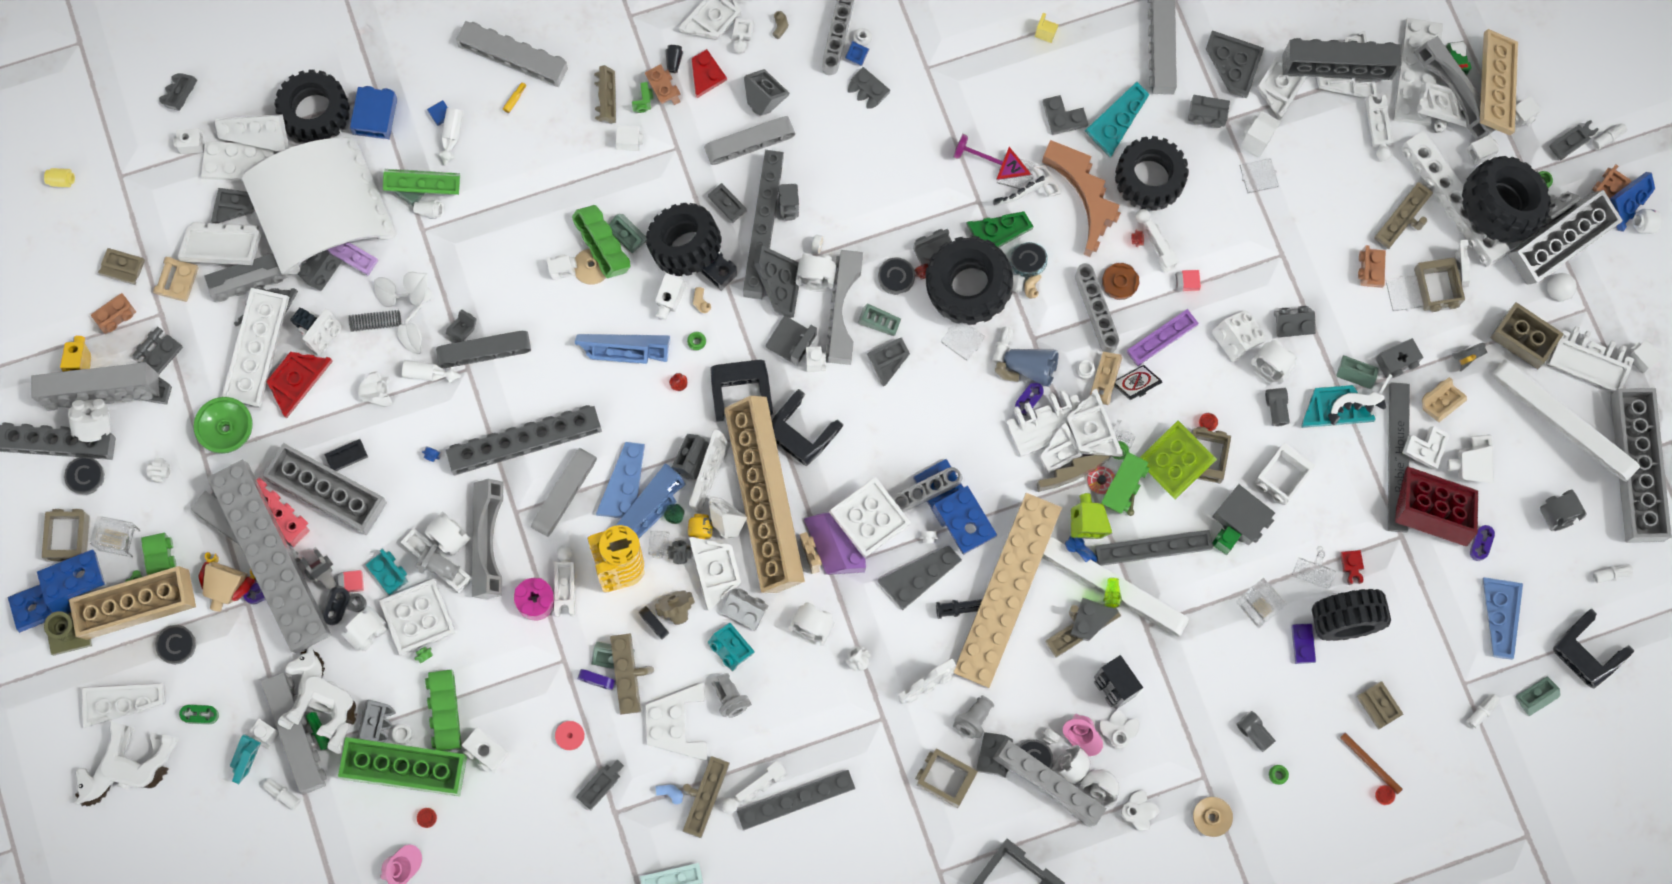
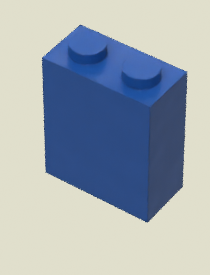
M371 86L358 87L350 124L353 135L390 140L397 104L395 91L388 88H383L382 90L375 89Z

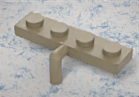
M1418 182L1374 239L1390 249L1409 224L1416 230H1421L1427 223V218L1421 217L1417 221L1414 217L1433 192Z
M1111 599L1103 604L1117 609ZM1072 605L1068 612L1074 622L1079 609L1077 605ZM1119 611L1104 627L1121 617ZM1074 623L1045 641L1055 658L1084 641L1070 635Z
M631 633L610 636L620 715L641 712L637 676L652 674L654 668L648 666L636 669Z
M711 756L699 789L692 788L689 784L683 786L686 794L695 797L683 832L702 839L729 768V762Z

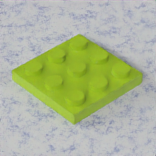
M1179 420L1139 457L1149 462L1147 467L1150 468L1148 471L1150 475L1175 500L1217 460Z

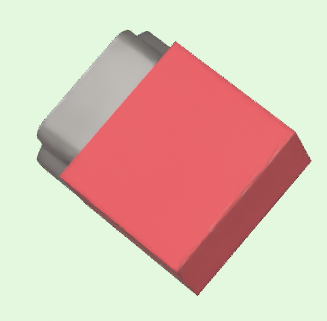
M1199 270L1176 272L1177 291H1199L1201 288Z
M357 570L338 574V586L344 587L349 593L364 591L363 572Z

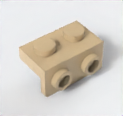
M1449 377L1423 396L1422 407L1427 414L1437 422H1440L1466 402L1467 396L1453 385V379Z

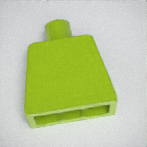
M1090 493L1079 495L1080 503L1070 510L1071 537L1102 539L1112 534L1104 505L1102 503H1092Z

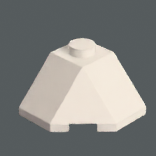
M710 497L708 501L713 527L719 531L718 534L725 538H729V536L738 537L747 516L724 499Z

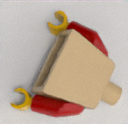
M210 552L205 553L204 557L207 561L203 563L198 574L201 589H203L202 594L212 599L210 609L220 612L222 611L223 604H230L242 598L254 585L256 578L251 569L250 577H247L248 573L219 564V557L216 553L212 559H210Z

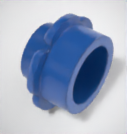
M426 446L425 450L422 451L425 454L423 458L434 462L435 459H440L439 455L441 452Z

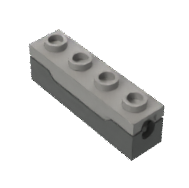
M273 253L254 259L253 265H234L204 275L210 296L215 302L226 301L228 297L234 295H244L251 288H264L265 285L271 283L278 284L283 279L288 278L287 274H281Z

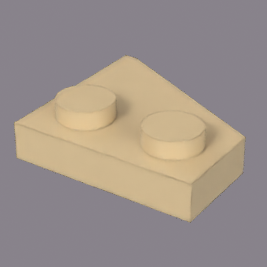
M807 532L802 533L799 539L811 573H818L822 563L819 554L816 555L814 548L816 546L813 537H809Z

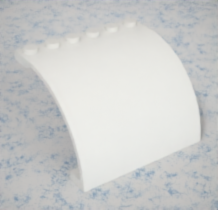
M332 138L297 145L261 161L241 176L282 275L297 274L301 271L298 264L332 247L372 237L393 239L397 235L356 139Z

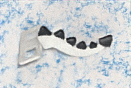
M1037 166L1032 168L1037 179L1028 182L1027 185L1008 197L995 198L993 205L1011 203L1041 187L1044 188L1048 197L1059 195L1061 191L1047 166ZM1038 169H1043L1047 177L1041 176ZM1048 184H1051L1056 191L1055 193H1051L1047 187Z
M1389 374L1379 393L1372 391L1369 395L1348 393L1338 398L1332 406L1331 413L1328 415L1330 423L1333 426L1336 425L1340 419L1338 412H1344L1342 406L1347 410L1351 408L1352 404L1355 410H1359L1364 406L1369 413L1373 411L1374 406L1383 410L1386 409L1385 397L1381 394L1392 375Z

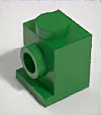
M1228 526L1226 530H1220L1212 545L1228 555L1241 534Z

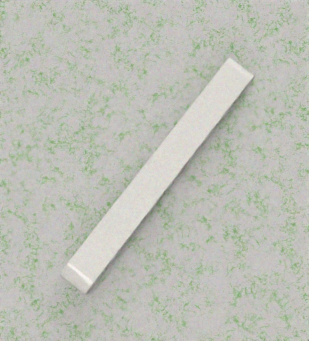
M1503 360L1491 374L1497 382L1623 481L1627 482L1640 468L1634 459L1509 361Z
M1050 537L1042 556L1043 559L1176 637L1181 636L1189 622L1188 617L1094 561L1089 560L1085 562L1077 552L1068 551L1065 544Z

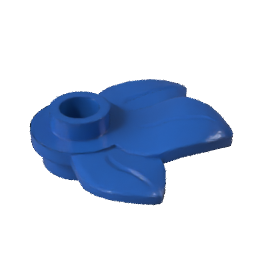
M1070 536L1065 542L1067 550L1077 552L1085 562H1088L1090 559L1094 562L1097 561V556L1090 548L1085 546V541L1082 538H1072Z

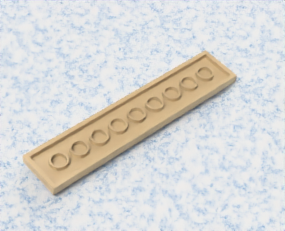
M1025 493L953 674L990 688L1062 507Z

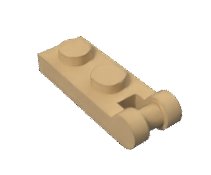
M1102 353L1090 395L1094 389H1097L1098 393L1099 390H1104L1103 395L1099 394L1104 405H1109L1111 402V394L1122 361L1121 354Z

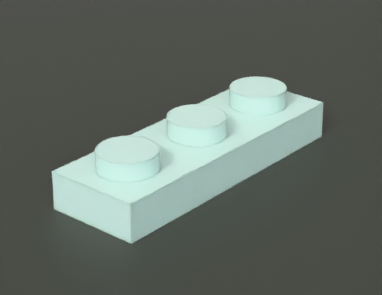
M699 863L640 876L641 884H703Z

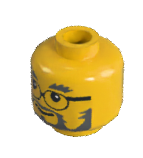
M694 514V517H691L688 521V536L704 540L712 537L713 525L709 515Z

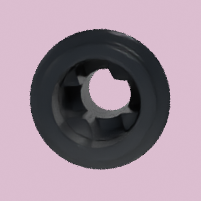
M668 45L665 50L667 69L670 73H678L683 56L682 46Z

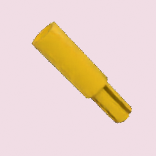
M521 82L504 105L503 110L505 112H511L526 88L525 83Z

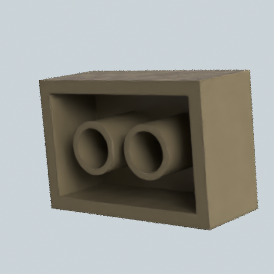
M1515 302L1490 338L1538 370L1548 359L1564 333Z

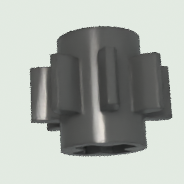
M677 540L672 543V546H668V559H673V563L684 564L687 562V558L691 559V546H687L685 541Z

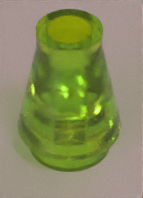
M1111 577L1107 579V586L1103 597L1106 607H1120L1122 596L1118 578Z

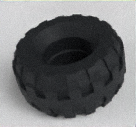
M1493 157L1491 160L1487 159L1468 176L1462 190L1463 209L1467 212L1466 216L1469 221L1476 226L1475 228L1480 233L1483 232L1488 238L1492 240L1497 239L1502 243L1519 242L1532 235L1547 220L1551 204V196L1548 195L1549 189L1547 184L1543 182L1542 176L1538 171L1536 172L1532 169L1531 165L1526 162L1523 163L1515 157Z
M978 236L954 238L955 241L946 242L940 246V250L934 253L930 259V264L925 274L928 296L937 311L944 318L946 317L954 323H967V325H976V323L982 321L985 323L991 320L994 315L999 314L1011 298L1013 288L1011 265L1002 249H999L995 243L988 239L983 240ZM970 268L983 271L987 275L988 282L981 292L972 296H963L954 291L953 280L961 271Z

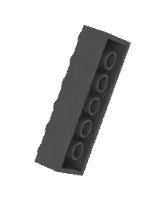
M1294 38L1289 40L1282 55L1283 75L1393 80L1401 66V44L1393 42L1379 44L1374 41L1358 43L1357 41L1340 42L1339 40L1321 41L1320 39L1302 40L1301 38Z

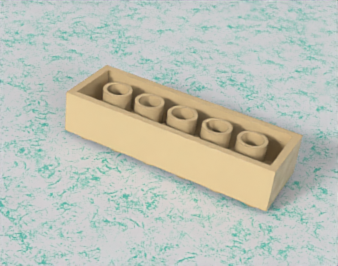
M180 566L69 599L75 635L85 640L196 608L189 570Z

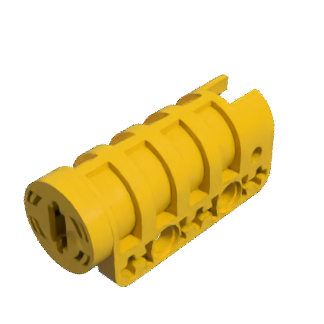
M616 525L608 528L606 531L587 537L603 592H611L633 586L642 579L645 573L644 557L639 538L631 528Z

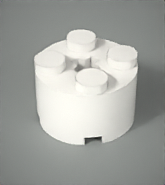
M802 254V258L799 259L796 284L801 287V284L805 285L806 290L826 292L829 287L831 290L834 284L836 264L831 261L832 258L828 255L817 257L811 254Z
M1272 340L1263 345L1251 360V365H1255L1256 369L1254 371L1262 379L1271 384L1275 381L1278 382L1277 385H1280L1295 368L1297 356L1282 347L1279 341Z
M76 400L72 403V407L68 411V418L73 437L76 436L78 440L83 442H93L100 440L101 436L105 433L106 436L110 433L109 410L104 400Z
M443 511L424 532L432 541L434 540L437 544L440 543L438 547L449 556L455 555L471 539Z
M805 602L804 605L799 606L789 626V630L792 632L794 629L796 631L795 636L807 643L815 645L816 642H821L820 646H823L834 626L833 615L828 611L822 612L815 609L816 607L813 604Z
M370 606L366 608L368 612L364 614L361 611L345 627L348 630L347 632L342 631L341 633L357 651H366L373 644L371 640L375 636L380 637L387 630L385 627L386 622Z

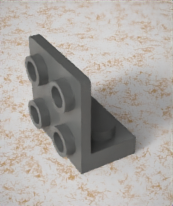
M784 316L766 343V348L798 366L806 353V347H810L817 336V328L813 325L806 328L791 318Z

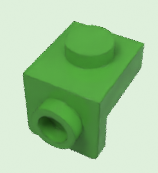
M648 82L640 83L643 100L632 101L633 112L644 113L651 110L650 100L654 98L652 88H648Z

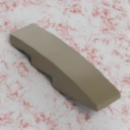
M1092 455L1075 458L1071 462V467L1056 469L1054 478L1038 480L1037 490L1041 492L1074 482L1105 464L1111 456Z

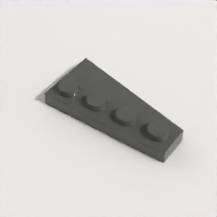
M947 546L879 579L878 582L900 608L904 610L958 565L962 559L950 546Z

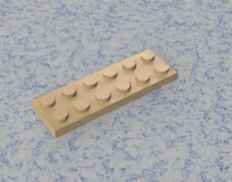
M1487 29L1483 37L1480 123L1507 135H1512L1515 133L1518 42Z

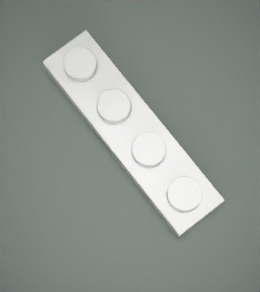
M415 528L401 541V544L417 558H420L426 546L431 548L433 545ZM438 548L436 549L435 552L441 554L442 557L446 558L447 560L451 561L454 565H456L443 552H441ZM461 568L458 570L453 581L438 575L458 593L472 580Z

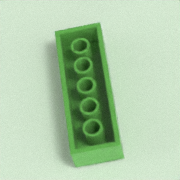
M345 737L338 777L347 781L460 797L467 756L461 753Z

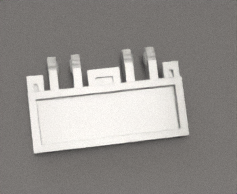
M1575 326L1572 334L1562 330L1564 335L1556 345L1548 365L1613 392L1617 389H1623L1634 361L1633 358L1626 356L1624 362H1621L1627 346L1622 345L1616 358L1612 359L1610 356L1615 348V341L1611 340L1607 349L1590 341L1588 348H1585L1591 335L1590 331L1587 330L1584 333L1582 341L1578 345L1575 343V340L1580 332V327Z
M1064 389L1060 390V397L1065 405L1062 408L1059 407L1056 396L1053 393L1049 394L1054 412H1052L1050 405L1033 411L1030 403H1025V410L1030 419L1026 422L1019 407H1014V413L1019 425L1017 426L1014 418L1006 422L1020 457L1045 448L1063 423L1067 424L1073 436L1067 416L1072 411H1075L1080 404L1077 394L1068 398Z

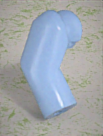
M671 784L656 786V796L668 795L672 798V803H682L683 793L676 786Z

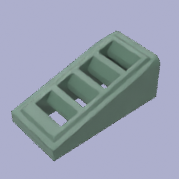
M867 303L863 307L858 323L895 336L901 318ZM868 313H871L870 319L867 318ZM875 316H879L877 322H874ZM883 318L886 319L884 326L881 325ZM890 320L893 321L891 329L888 328Z

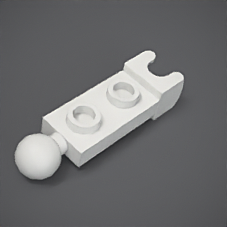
M1382 95L1377 104L1374 102L1373 97L1369 96L1365 100L1366 114H1368L1373 147H1379L1377 151L1378 159L1386 161L1391 157V150L1387 146H1391L1393 143L1387 110L1386 95Z
M1140 209L1136 213V220L1144 225L1143 230L1160 258L1158 263L1163 272L1167 273L1177 268V263L1180 262L1174 250L1170 251L1168 241L1164 240L1161 236L1159 225L1150 220V212L1148 210Z
M561 546L557 550V557L561 562H554L555 617H560L563 608L569 609L571 617L575 616V563L568 562L572 556V550L568 546Z
M777 760L767 768L766 774L739 792L736 797L725 799L722 803L723 810L726 813H734L738 808V804L743 802L749 803L756 797L754 794L759 790L764 792L771 787L772 784L770 782L774 781L777 783L784 778L787 772L781 763Z

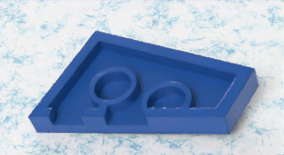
M1651 172L1643 173L1610 198L1611 203L1623 220L1616 226L1617 231L1624 232L1627 228L1626 223L1629 219L1634 218L1637 208L1640 205H1644L1654 192L1655 184Z

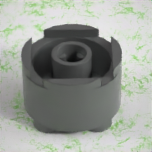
M1573 489L1564 492L1563 496L1558 498L1552 496L1546 499V504L1540 507V511L1551 531L1565 529L1574 525L1573 522L1577 518L1580 521L1586 517L1587 513Z

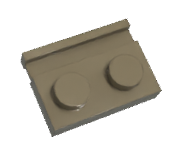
M107 248L98 273L101 276L136 285V280L139 278L145 259Z
M1382 681L1357 696L1378 730L1404 715Z

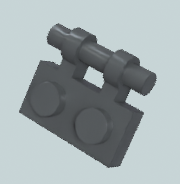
M157 326L153 332L150 331L148 333V338L136 347L137 350L132 356L139 360L144 355L146 358L143 362H146L160 375L181 351L183 346L168 334L163 339L159 338L163 330ZM154 342L158 345L152 352L147 350Z

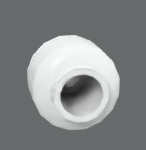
M1641 209L1635 214L1633 225L1640 233L1653 234L1659 231L1663 225V218L1657 210Z

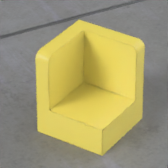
M1042 13L1035 37L1052 43L1059 24L1045 20L1046 14Z

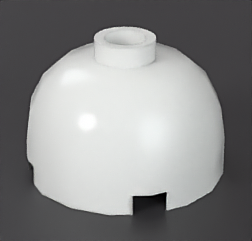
M1073 745L1066 750L1068 754L1064 758L1062 755L1057 758L1051 770L1071 784H1076L1078 782L1081 783V780L1087 775L1090 769V759L1079 745Z
M1106 769L1092 770L1081 780L1079 789L1095 801L1104 803V807L1113 806L1117 802L1120 788L1119 782L1110 771Z

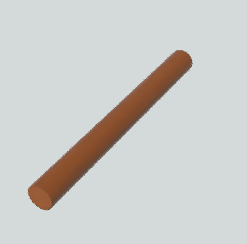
M1346 732L1340 737L1397 795L1403 790Z

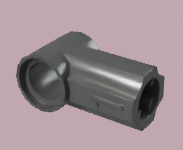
M1286 387L1267 389L1265 391L1267 406H1270L1273 426L1279 427L1289 424L1288 392Z
M1250 711L1236 723L1238 729L1246 737H1249L1262 752L1276 742L1263 726L1262 720L1253 711Z

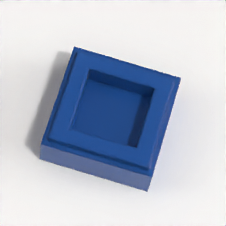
M852 41L845 58L862 66L870 49Z
M443 100L427 109L437 126L444 123L446 109L448 108Z

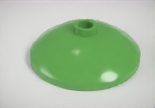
M218 397L208 401L199 409L194 420V433L199 443L205 449L219 454L230 453L241 448L249 439L253 428V420L248 408L239 400L231 397ZM225 426H229L228 431H223Z

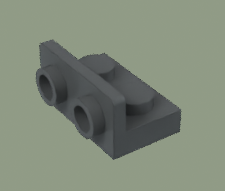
M948 229L936 230L933 232V235L929 237L922 236L915 241L913 250L922 268L929 266L931 257L940 250V246L946 242H952Z

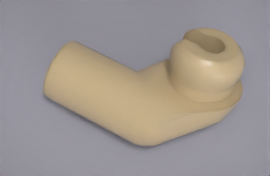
M1034 272L1024 283L1025 295L1030 299L1036 298L1039 294L1036 291L1035 284L1042 277L1038 272Z
M696 287L693 305L699 312L708 313L711 310V304L703 299L704 288Z

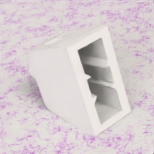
M665 273L655 300L659 306L656 313L657 317L666 320L670 311L676 312L687 287L683 279ZM668 297H671L670 301H665Z
M1484 444L1458 450V459H1448V470H1458V476L1461 479L1494 483L1493 446Z

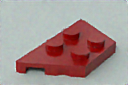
M290 351L269 377L267 383L285 418L290 416L333 362L331 358L315 357V355L310 354L302 355Z

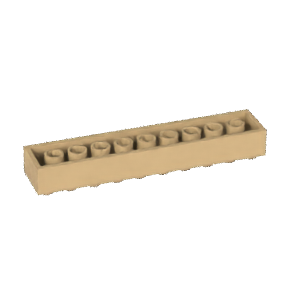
M748 396L725 407L724 411L745 514L747 516L761 593H779L804 583L805 580L767 397Z

